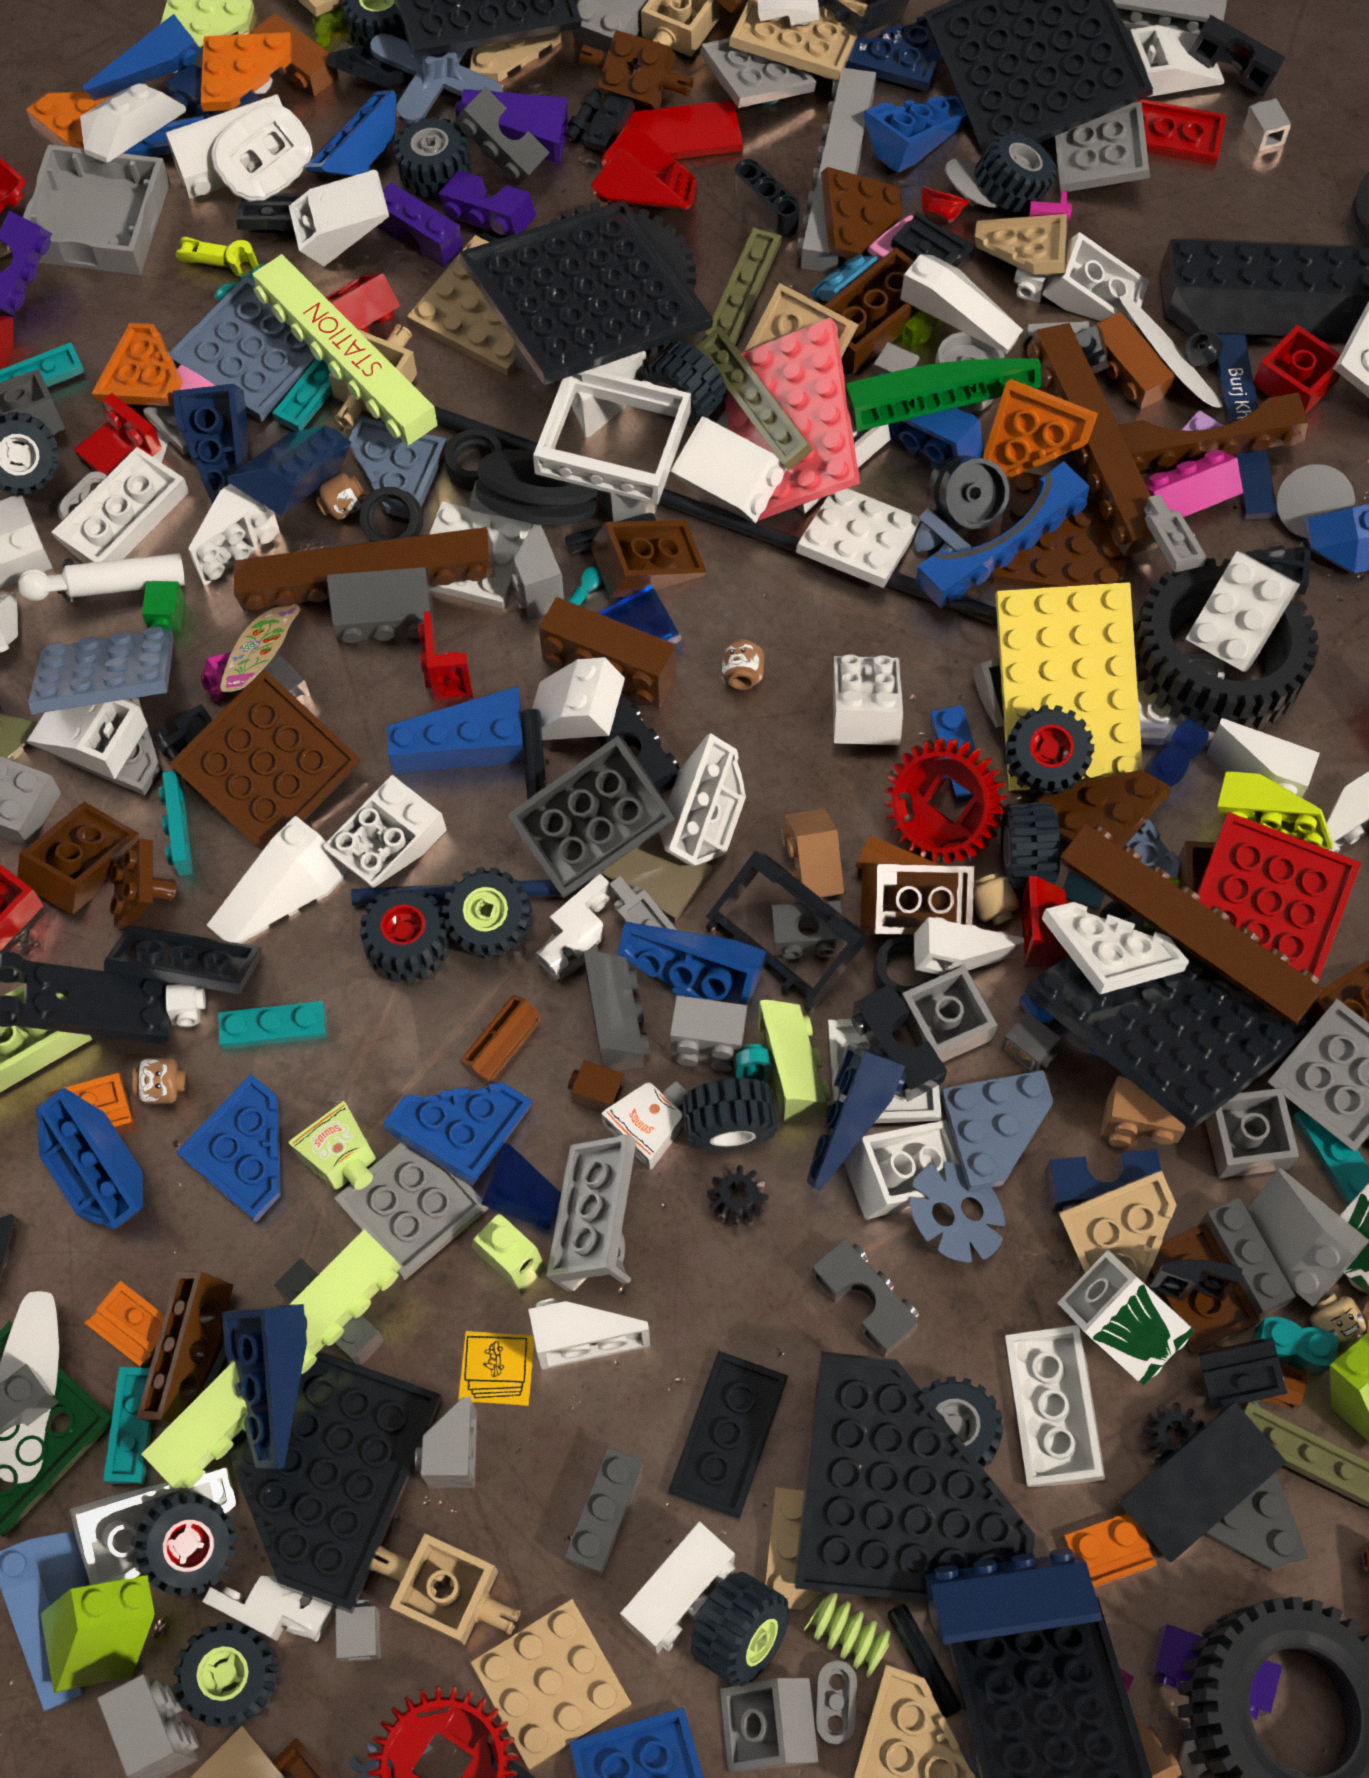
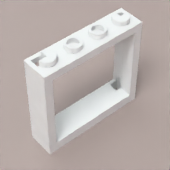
M592 369L562 379L533 455L535 474L658 505L690 415L691 393L679 391L676 388L670 389L654 385L648 381L633 380L615 373L609 374ZM582 392L593 395L595 398L675 417L656 474L556 450L555 446L575 394Z

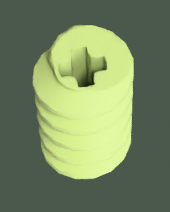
M831 1593L822 1600L803 1632L815 1625L814 1639L816 1641L826 1634L829 1635L827 1649L832 1650L838 1644H841L840 1658L844 1660L854 1653L853 1667L858 1669L867 1662L869 1665L866 1677L869 1678L890 1645L888 1644L890 1630L885 1629L876 1635V1620L873 1619L863 1626L864 1612L859 1610L850 1617L851 1603L847 1600L839 1607H836L838 1593Z

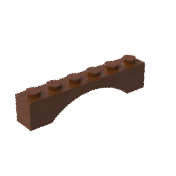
M1299 393L1267 398L1256 410L1246 417L1229 425L1214 429L1197 431L1174 430L1157 426L1144 420L1118 424V427L1140 472L1158 467L1167 468L1187 461H1197L1204 458L1206 453L1214 450H1222L1233 456L1237 453L1262 451L1282 445L1292 446L1299 442H1304L1309 422Z

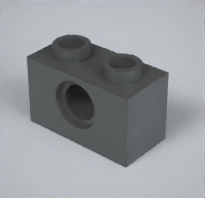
M827 901L828 904L842 914L841 901ZM803 903L772 905L771 926L774 957L783 956L785 959H797L805 954H817L821 957L833 956L843 950L844 939L827 927L828 923ZM811 928L816 933L812 936H805L800 930Z

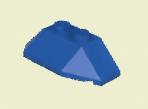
M393 90L376 91L305 166L307 172L340 177H351L368 172L370 169L369 165L376 158L386 153L388 150L387 146L395 138V92Z
M1369 504L1304 519L1311 551L1318 555L1321 554L1327 560L1350 574L1369 570Z
M66 1088L57 1091L36 1109V1116L39 1119V1157L77 1216L106 1225V1227L114 1230L142 1209L143 1171L105 1112Z

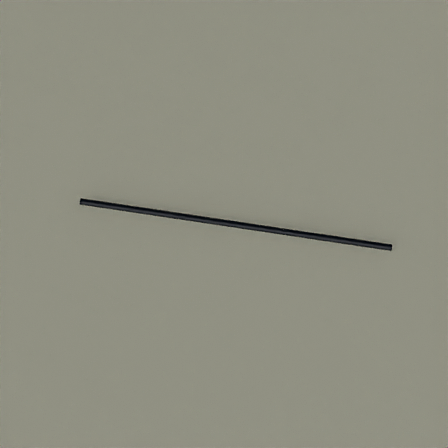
M434 406L438 424L460 432L468 429H482L491 432L499 439L503 447L510 450H535L537 447V442ZM665 488L659 501L660 504L793 552H796L797 544L801 537L759 522L754 523L729 511ZM894 571L886 583L887 586L934 602L916 584V579ZM963 596L959 601L955 603L950 602L945 606L997 625L996 607Z

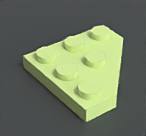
M167 0L161 23L175 14L201 51H203L204 36L231 35L235 32L242 34L249 30L254 11L253 1Z

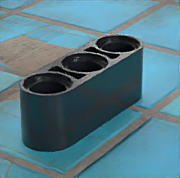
M752 159L739 161L735 167L734 189L736 195L776 233L783 236L794 234L799 227L800 203L797 198L757 161Z

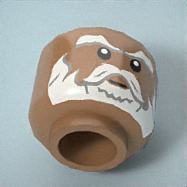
M341 473L320 484V497L316 498L324 515L330 513L336 520H341L359 511L366 495L355 476L350 477L346 473Z
M745 639L728 645L722 655L721 672L723 679L731 687L739 690H747L758 684L764 676V651L757 644Z
M144 1058L140 1062L139 1067L133 1068V1095H139L141 1102L144 1104H171L175 1102L178 1091H185V1070H178V1064L173 1058Z

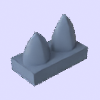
M928 508L919 516L922 524L918 528L914 539V550L916 552L930 550L941 542L944 543L941 549L946 553L972 548Z

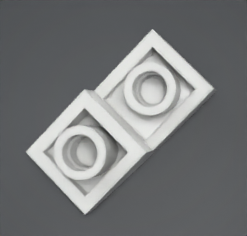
M758 0V14L760 22L766 20L776 21L789 15L791 26L797 24L807 25L815 20H819L818 0Z

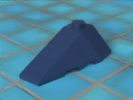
M234 383L172 391L176 424L184 436L189 448L188 451L202 476L201 480L212 504L220 490L230 484L227 482L228 477L248 463L247 415L244 390Z
M849 1041L834 1086L839 1088L837 1100L827 1107L825 1118H827L826 1127L829 1129L827 1135L822 1134L818 1139L806 1180L814 1189L821 1190L891 1103L895 1092L899 1093L906 1078V1073L903 1072L905 1068L903 1064Z
M304 1304L222 1312L225 1352L228 1363L235 1362L240 1380V1382L234 1385L237 1398L243 1397L247 1406L248 1415L245 1417L244 1425L255 1467L266 1469L284 1468L307 1345V1318L304 1314Z

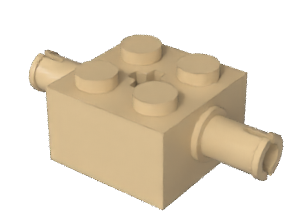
M649 0L641 10L642 37L668 45L671 49L692 57L719 20V2L716 0Z
M396 324L387 340L358 330L412 383L417 375L413 351L404 348L412 337L409 329L403 326L399 332L401 325ZM330 372L328 376L333 397L345 402L334 419L341 427L345 426L346 429H351L362 410L367 412L369 410L361 398L356 399L350 393L347 384L342 379L337 380Z
M425 1533L411 1560L395 1554L383 1546L378 1548L376 1552L377 1557L389 1563L385 1564L374 1558L371 1570L400 1582V1586L389 1607L394 1613L464 1646L475 1622L477 1623L479 1620L501 1629L509 1635L514 1630V1623L501 1617L505 1616L517 1622L521 1611L490 1598L489 1591L498 1574L495 1565ZM450 1581V1586L453 1589L452 1594H445L440 1599V1594L436 1590L437 1586H445Z

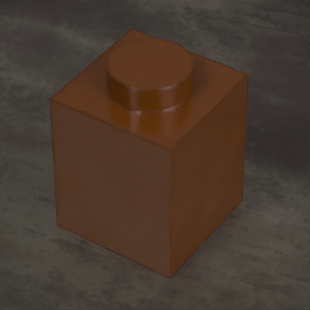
M583 1060L580 1070L574 1069L568 1083L572 1102L602 1113L619 1101L625 1085L624 1073Z

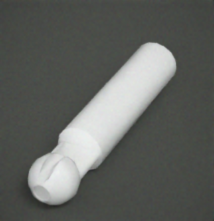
M177 553L66 565L62 574L47 576L40 570L31 569L25 571L20 576L18 585L19 592L24 598L37 602L45 599L49 592L65 591L70 598L145 590L146 581H178L180 586L185 585L181 555Z

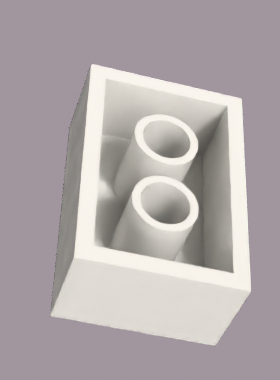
M1236 551L1187 635L1186 640L1243 672L1249 671L1300 584L1246 554Z
M699 1521L620 1613L622 1623L655 1654H658L662 1648L669 1652L682 1637L683 1629L681 1626L688 1618L695 1621L708 1599L707 1595L714 1587L716 1588L724 1579H727L734 1573L735 1553Z

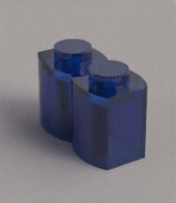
M1190 718L1177 724L1166 735L1162 750L1155 753L1149 759L1144 771L1168 784L1169 787L1174 786L1186 774L1189 760L1197 756L1205 747L1209 732Z

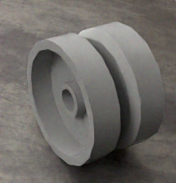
M965 332L952 334L942 341L937 351L935 364L1005 357L1003 352ZM994 399L957 407V409L970 413L983 410L992 404Z

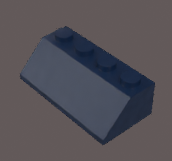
M326 425L288 433L231 474L227 482L278 515L283 516L319 488L321 483L329 480L339 472L352 442L345 438L340 431Z
M1069 1548L1055 1549L1050 1551V1556L1037 1558L1032 1554H1020L1013 1556L1011 1562L997 1564L994 1560H980L974 1562L973 1567L958 1569L957 1566L953 1565L940 1566L934 1569V1573L924 1574L930 1621L943 1644L1102 1621L1101 1611L1087 1563L1078 1552H1073Z

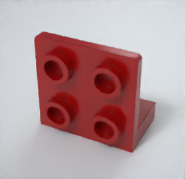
M110 393L103 399L108 412L106 414L108 422L75 447L74 450L76 455L95 471L102 472L108 476L136 447L152 457L162 447L153 425L115 394Z
M430 611L423 612L424 623L418 624L420 644H422L420 661L422 672H424L425 687L432 688L434 700L473 697L467 653L449 651L442 655H437V643Z

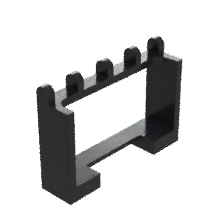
M818 0L819 8L823 6L832 12L837 22L845 21L854 28L853 32L860 36L903 18L909 0H868L872 4L867 5L864 16L858 15L838 0Z
M754 851L706 916L710 920L706 925V929L710 932H713L721 924L735 936L733 940L765 950L766 955L762 971L770 964L786 977L787 980L781 987L785 994L789 993L794 986L802 990L807 995L806 999L809 1001L804 1007L808 1013H812L870 938L769 855L760 851ZM758 872L762 873L773 883H778L828 923L826 926L847 942V945L814 988L725 917Z

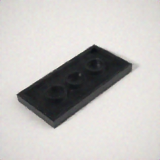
M128 925L105 958L104 971L240 994L261 959V947Z
M718 1350L669 1487L668 1495L739 1521L789 1375Z
M1231 1401L1124 1494L1118 1502L1165 1558L1172 1563L1287 1461L1235 1401Z

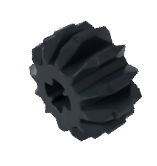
M741 1165L737 1166L736 1174L733 1175L730 1169L725 1167L722 1170L724 1179L714 1176L711 1181L714 1188L707 1190V1198L713 1201L709 1205L710 1212H720L718 1221L721 1224L726 1222L729 1217L732 1218L733 1228H738L739 1219L742 1218L748 1226L752 1225V1214L762 1217L764 1209L761 1205L768 1203L769 1196L763 1193L766 1189V1182L764 1180L755 1181L757 1177L755 1170L750 1171L747 1176L743 1175L744 1169ZM737 1191L744 1193V1200L741 1201L740 1198H738V1202L731 1200L732 1193L734 1192L736 1196Z
M1173 1403L1170 1411L1164 1404H1161L1156 1408L1157 1415L1149 1413L1146 1416L1145 1420L1149 1426L1143 1427L1141 1435L1152 1440L1148 1441L1143 1448L1145 1451L1155 1449L1158 1452L1154 1456V1463L1158 1464L1164 1457L1167 1458L1205 1425L1202 1420L1192 1422L1190 1418L1194 1415V1409L1189 1408L1184 1414H1181L1179 1403ZM1171 1428L1175 1429L1176 1436L1181 1437L1177 1443L1173 1442V1436L1167 1435Z

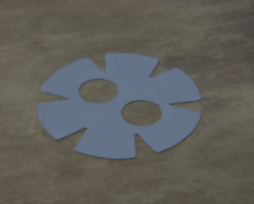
M944 1163L946 1182L933 1164L924 1168L916 1176L912 1185L929 1199L910 1197V1207L915 1224L926 1241H930L938 1234L943 1233L938 1251L951 1259L961 1262H972L969 1242H971L983 1260L994 1254L1000 1247L1003 1237L986 1224L1005 1226V1218L1001 1203L993 1189L987 1188L968 1192L961 1165L956 1163ZM972 1197L981 1204L983 1216L980 1220H970L963 1214L961 1209L963 1199ZM936 1203H945L952 1209L954 1213L952 1225L942 1226L935 1221L932 1215V1208Z

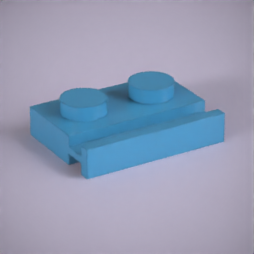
M860 254L848 259L810 290L814 301L819 299L830 301L878 262L877 257H863Z

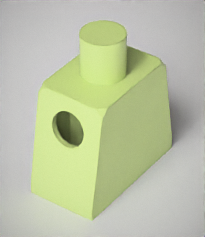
M497 1214L473 1239L471 1248L520 1294L546 1269L535 1245L501 1214ZM526 1261H528L529 1264L522 1271H520L522 1265Z

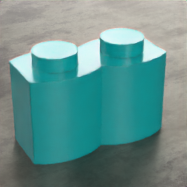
M1267 1317L1255 1328L1253 1341L1273 1337L1280 1363L1306 1370L1307 1375L1324 1374L1336 1360L1339 1338L1327 1330L1316 1327L1302 1329L1295 1322L1282 1317Z

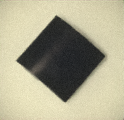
M1180 1260L1163 1263L1150 1281L1149 1288L1154 1292L1182 1302L1185 1301L1192 1291L1224 1301L1238 1285L1243 1268L1207 1260Z

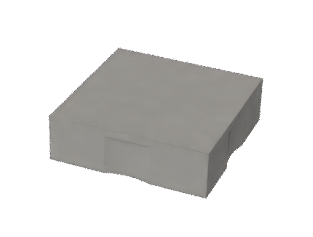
M48 144L37 175L35 192L27 204L23 218L52 233L49 250L45 255H42L39 263L141 275L170 185L163 158L122 153L106 163L86 155L83 148Z

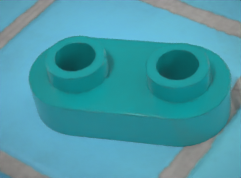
M761 1044L743 1046L742 1051L735 1055V1078H749L763 1082L770 1081L772 1074L771 1051L764 1049Z

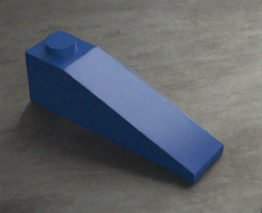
M173 14L82 87L95 101L133 85L142 84L178 71L184 66H189L197 60L198 55L202 51L175 14Z

